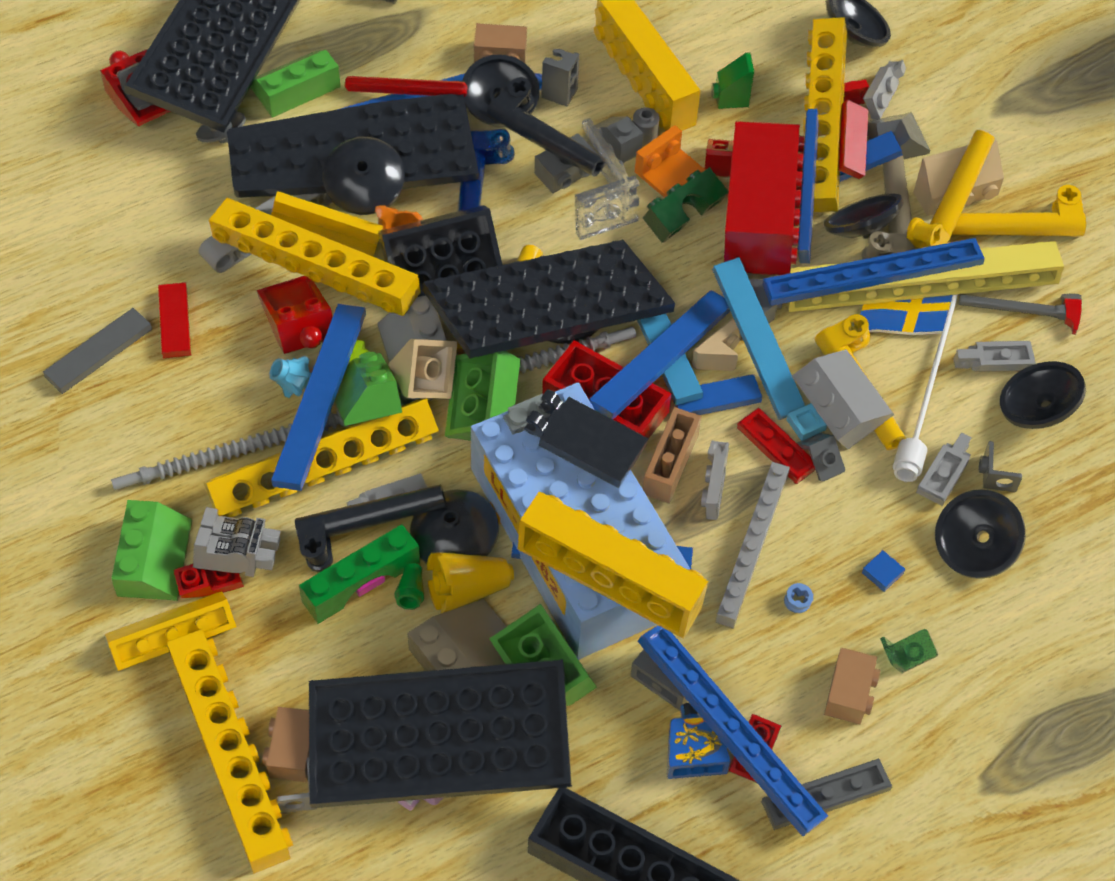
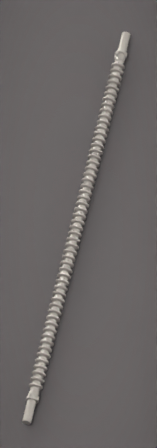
M634 327L609 334L605 331L595 338L587 336L586 341L581 338L579 343L593 351L597 348L607 349L611 347V344L636 337ZM564 343L562 348L560 345H557L555 350L550 347L548 352H545V350H541V354L534 352L531 357L529 354H526L524 359L519 356V371L525 373L526 369L533 371L535 366L540 369L542 364L548 366L549 362L555 364L570 345ZM402 392L399 395L401 406L420 399L406 398ZM338 411L336 414L330 412L324 428L325 431H328V427L331 426L333 429H336L338 424L342 427L344 426ZM289 424L288 428L281 426L279 431H276L275 428L272 429L271 433L264 431V435L261 436L259 433H256L255 438H252L250 435L247 440L240 438L238 443L232 440L230 445L223 443V447L220 448L218 445H215L214 450L208 447L206 452L199 450L197 455L191 452L189 457L182 455V459L179 460L174 457L172 462H169V460H165V464L157 462L155 467H140V471L111 479L113 488L118 490L142 482L146 485L155 478L161 477V479H165V475L173 477L174 472H177L179 475L182 470L189 472L191 467L197 470L199 465L206 467V463L209 462L214 465V461L219 460V462H223V458L226 457L230 460L232 455L238 458L240 453L247 455L249 450L255 453L256 448H260V450H263L264 446L271 448L273 443L279 446L280 441L286 442L292 424Z

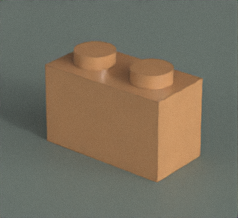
M476 23L474 62L490 55H508L525 63L527 26Z
M841 647L824 715L859 725L864 714L870 715L874 697L869 696L871 687L876 688L880 675V670L875 669L876 656Z
M278 707L276 718H271L269 722L268 736L272 737L270 747H265L262 765L267 767L268 775L271 779L307 782L309 710Z

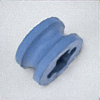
M801 583L793 584L786 592L784 604L787 609L794 613H803L809 609L813 601V592L807 585ZM796 594L798 597L804 596L803 603L800 600L794 601V595Z

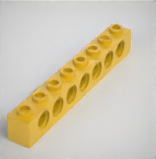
M845 18L813 19V30H808L809 46L812 45V50L807 51V67L811 68L810 73H806L805 77L806 89H809V95L804 97L805 111L817 109L819 122L813 212H838L840 171L838 170L841 108L842 103H844L847 40ZM803 118V132L805 134L806 118Z
M226 198L209 219L212 236L218 242L234 246L244 253H251L268 263L280 265L292 273H299L309 277L312 281L321 282L333 287L338 292L350 294L362 302H369L379 306L386 312L404 316L420 294L417 274L230 198Z
M420 398L402 405V413L356 423L321 436L305 483H307L308 487L324 482L323 476L334 472L335 476L350 472L352 470L351 465L362 462L364 466L378 461V455L388 451L389 455H393L405 450V444L415 441L416 445L433 439L431 434L439 430L427 398ZM405 419L410 424V431L407 435L402 436L398 431V424ZM375 430H380L384 437L382 444L379 446H375L371 442V435ZM349 440L354 441L357 446L356 453L351 457L344 453V445ZM326 451L329 454L330 461L327 466L321 468L316 462V457L319 452ZM282 452L204 481L203 484L212 507L218 509V516L224 515V517L232 518L242 513L240 508L252 504L253 508H257L269 503L268 497L280 494L282 498L296 493L297 490L273 486L265 489L261 485L263 474L266 472L274 474ZM238 483H244L247 487V495L243 499L237 500L233 496V488Z
M203 629L167 642L172 661L253 874L290 860L288 848L293 846L292 839L287 827L281 829L277 819L282 817L276 799L270 801L266 791L271 789L265 771L259 773L255 763L260 762L255 745L251 744L248 746L245 736L250 734L244 717L237 718L234 709L239 708L233 690L227 692L224 683L229 680L223 664L217 666L214 657L218 656V652L213 638L207 640ZM197 665H206L205 668L201 670H193V668ZM207 691H216V693L213 696H203V694ZM218 717L227 718L223 723H213ZM228 744L238 745L234 750H223ZM239 771L249 772L244 778H234V775ZM256 798L259 800L255 806L248 807L244 805L249 799ZM262 826L271 828L264 835L255 834V831Z

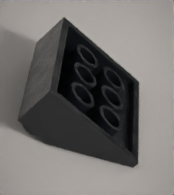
M485 205L378 231L385 262L418 275L420 287L418 297L425 296L423 292V282L502 265L491 211Z

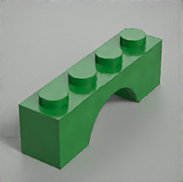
M403 524L299 584L301 601L317 624L343 610L349 598L367 582L385 575L396 578L404 573V568L407 564H419V545Z

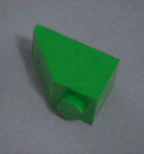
M751 52L744 53L717 72L716 83L711 85L712 98L717 99L718 109L749 107L754 78Z

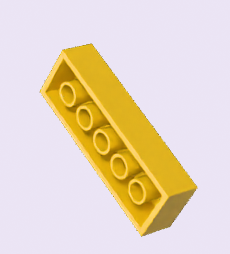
M597 0V8H595L596 26H594L595 37L598 41H602L609 57L614 58L620 72L629 79L632 89L642 97L645 107L651 108L659 114V126L663 127L665 131L674 125L682 131L696 126L701 90L635 0Z
M539 491L520 519L518 550L684 639L702 609L709 582L699 572L692 569L687 570L676 564L671 557L664 554L659 555L651 551L641 541L631 540L619 534L614 527L608 524L602 525L591 519L586 512L568 507L554 495H546Z

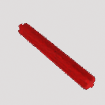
M348 76L344 84L349 92L425 96L463 94L465 97L468 90L466 83L461 81Z

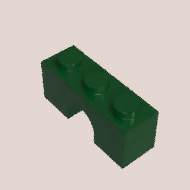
M710 167L703 172L696 170L687 177V183L683 186L679 183L674 185L667 191V197L662 200L660 197H657L647 205L649 210L643 216V220L661 243L678 233L689 222L690 219L684 212L682 204L693 206L702 216L718 205L729 193Z

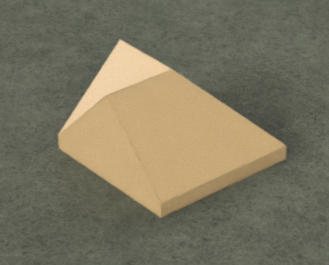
M410 339L388 363L404 397L451 399L457 341Z

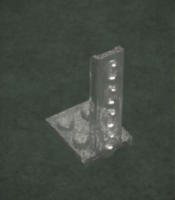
M590 118L582 121V128L585 131L583 139L597 154L605 158V165L601 172L609 184L575 194L576 235L579 240L639 221V216L637 215V206H639L637 187L639 186V181L635 175L628 176L623 162L616 158L612 145L606 143L601 129L596 127Z

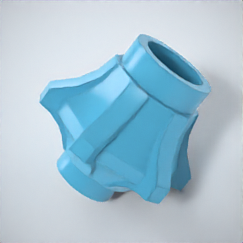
M303 356L298 359L293 358L292 360L278 358L273 362L269 372L270 379L281 386L285 397L290 398L293 394L300 396L302 391L306 389L311 376L308 367L310 359Z

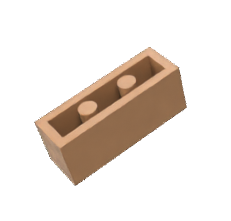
M676 407L673 408L644 475L643 491L646 496L670 504L698 438L702 416Z

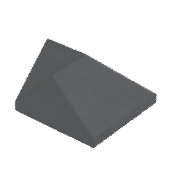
M912 112L868 121L867 136L869 140L892 131L902 150L904 159L930 154L928 144Z

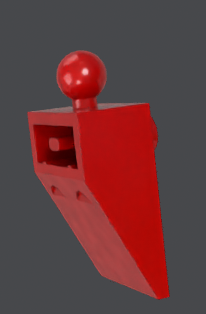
M147 49L130 57L126 52L118 50L110 55V66L100 70L104 89L116 107L137 127L171 112L156 105L138 110L125 98L117 72L140 63ZM133 73L127 76L126 83Z
M301 276L257 290L274 336L284 354L303 348L313 349L324 342L333 315L329 304L315 282L309 277Z

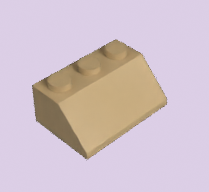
M996 139L965 206L980 200H989L999 195L1004 176ZM967 146L922 159L913 193L927 216L935 214Z

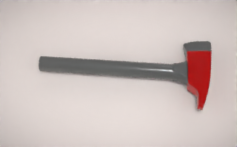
M960 294L959 305L1052 316L1064 320V324L1071 328L1073 335H1076L1080 324L1082 298L1080 294H1062V305L1055 306Z

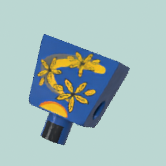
M689 702L680 706L681 718L672 719L670 722L667 779L727 774L730 757L726 746Z

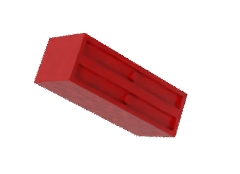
M735 121L725 226L724 262L740 258L746 273L790 274L791 265H796L797 248H792V245L798 246L799 228L795 227H799L800 209L797 208H800L802 172L800 170L803 168V154L798 152L804 151L805 137L799 136V124Z

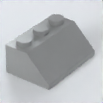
M426 295L417 297L404 316L389 313L378 322V329L389 362L410 339L446 340L437 311ZM397 383L398 392L400 393L401 390Z
M848 350L814 358L792 375L835 438L847 449H850L894 415Z

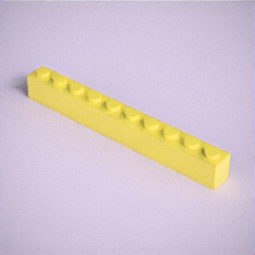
M1056 241L993 248L985 247L981 249L985 258L983 265L788 302L787 307L789 312L1059 284L1064 264ZM822 264L819 266L794 267L790 269V273L816 269L836 264Z

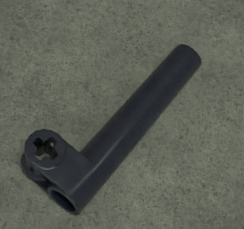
M514 78L492 100L487 110V116L490 119L593 177H596L602 171L605 165L604 157L528 113L534 106L535 100L530 93V81L526 78Z
M442 485L295 518L299 549L302 556L306 558L308 567L312 571L321 572L332 565L333 553L330 537L447 507Z

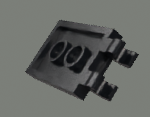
M547 389L541 397L542 403L539 409L545 411L544 413L551 414L546 421L542 414L532 410L526 419L528 423L524 430L540 437L538 446L619 488L646 447L649 438L571 397H568L564 403L555 392Z

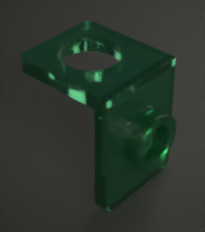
M922 629L894 644L885 636L880 638L890 664L901 673L938 656L936 647L927 629Z

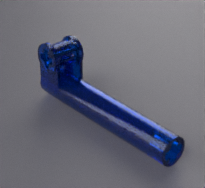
M504 129L471 131L479 180L460 182L458 211L481 206L485 165L507 164L514 159L515 151L510 145L511 138L508 131Z

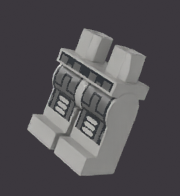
M206 507L194 544L193 568L230 573L245 572V576L254 577L256 568L272 571L275 561V550L278 551L280 542V530L265 528V519L256 518L255 521L248 517L239 519L218 516V509Z

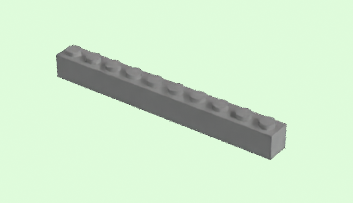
M772 462L717 613L716 623L734 629L788 477L790 468L788 466Z

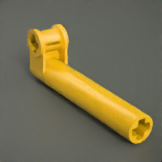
M975 130L930 224L925 223L918 217L911 220L907 228V239L916 249L948 243L994 143L995 137L982 130Z
M1073 185L1061 186L1057 191V199L1052 204V212L961 213L952 234L1084 236L1086 216L1083 211L1082 194Z
M860 314L851 315L839 323L821 330L816 335L815 342L824 356L848 350L862 369L853 353L865 348L870 342L871 336L868 320ZM893 416L874 430L886 450L897 448L899 442L906 439Z

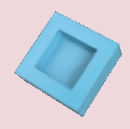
M811 403L787 415L786 420L801 441L826 431V423Z

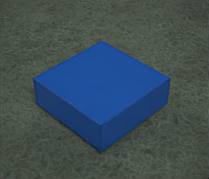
M884 550L862 570V574L883 592L905 572V568Z

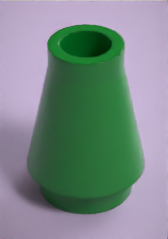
M409 563L405 566L404 573L394 593L397 605L406 610L417 609L424 601L423 569L418 564Z

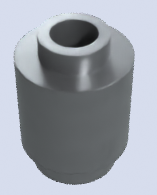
M640 108L635 111L633 122L643 132L642 146H645L658 136L659 114L651 108Z

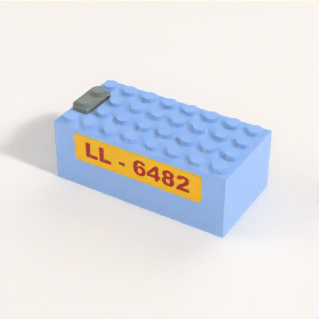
M579 383L555 392L564 403L568 397H571L594 409ZM543 394L511 406L507 412L471 426V470L488 501L492 502L495 512L500 517L503 528L517 549L520 519L540 491L546 495L558 497L568 507L586 512L591 519L602 525L608 524L614 527L619 534L631 540H639L651 551L659 555H667L676 564L687 570L690 569L631 470L621 486L617 488L538 446L540 437L524 430L528 423L526 419L532 410L542 414L546 421L551 414L544 413L545 411L539 409ZM518 550L523 564L567 643L578 659L657 625Z

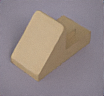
M734 319L730 320L694 350L693 368L696 370L734 371L736 369L738 354L733 349L740 341V332Z

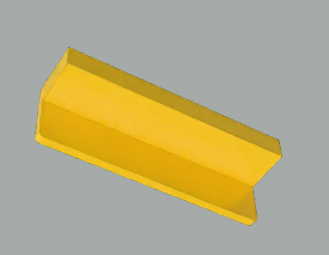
M278 191L271 213L274 217L373 257L379 241L378 231L383 228L382 225Z
M218 592L108 632L105 636L117 670L120 671L168 653L167 642L201 629H203L205 637L209 638L237 626L226 596L223 592Z

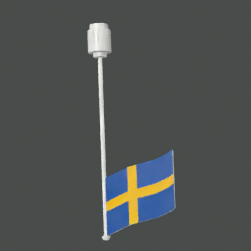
M958 294L863 304L860 315L868 320L869 332L906 335L941 334L913 438L903 439L899 442L894 459V475L904 482L915 481L921 475L927 447L919 440V435Z

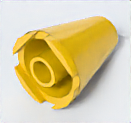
M443 552L431 553L428 557L427 571L432 570L433 580L427 581L432 603L436 610H441L440 613L465 606L506 589L510 586L511 581L514 580L512 564L502 557Z

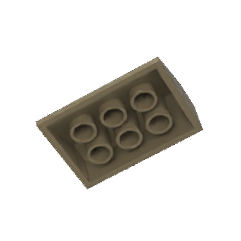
M481 599L433 616L407 633L408 647L425 671L503 665L505 662L489 638L503 630L506 625L488 603Z

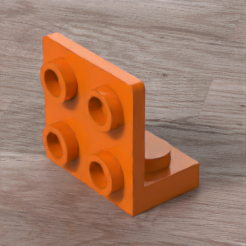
M676 125L636 152L635 173L664 198L668 196L666 194L667 191L674 185L679 183L683 186L687 183V177L696 170L700 172L706 170L680 149L682 130Z

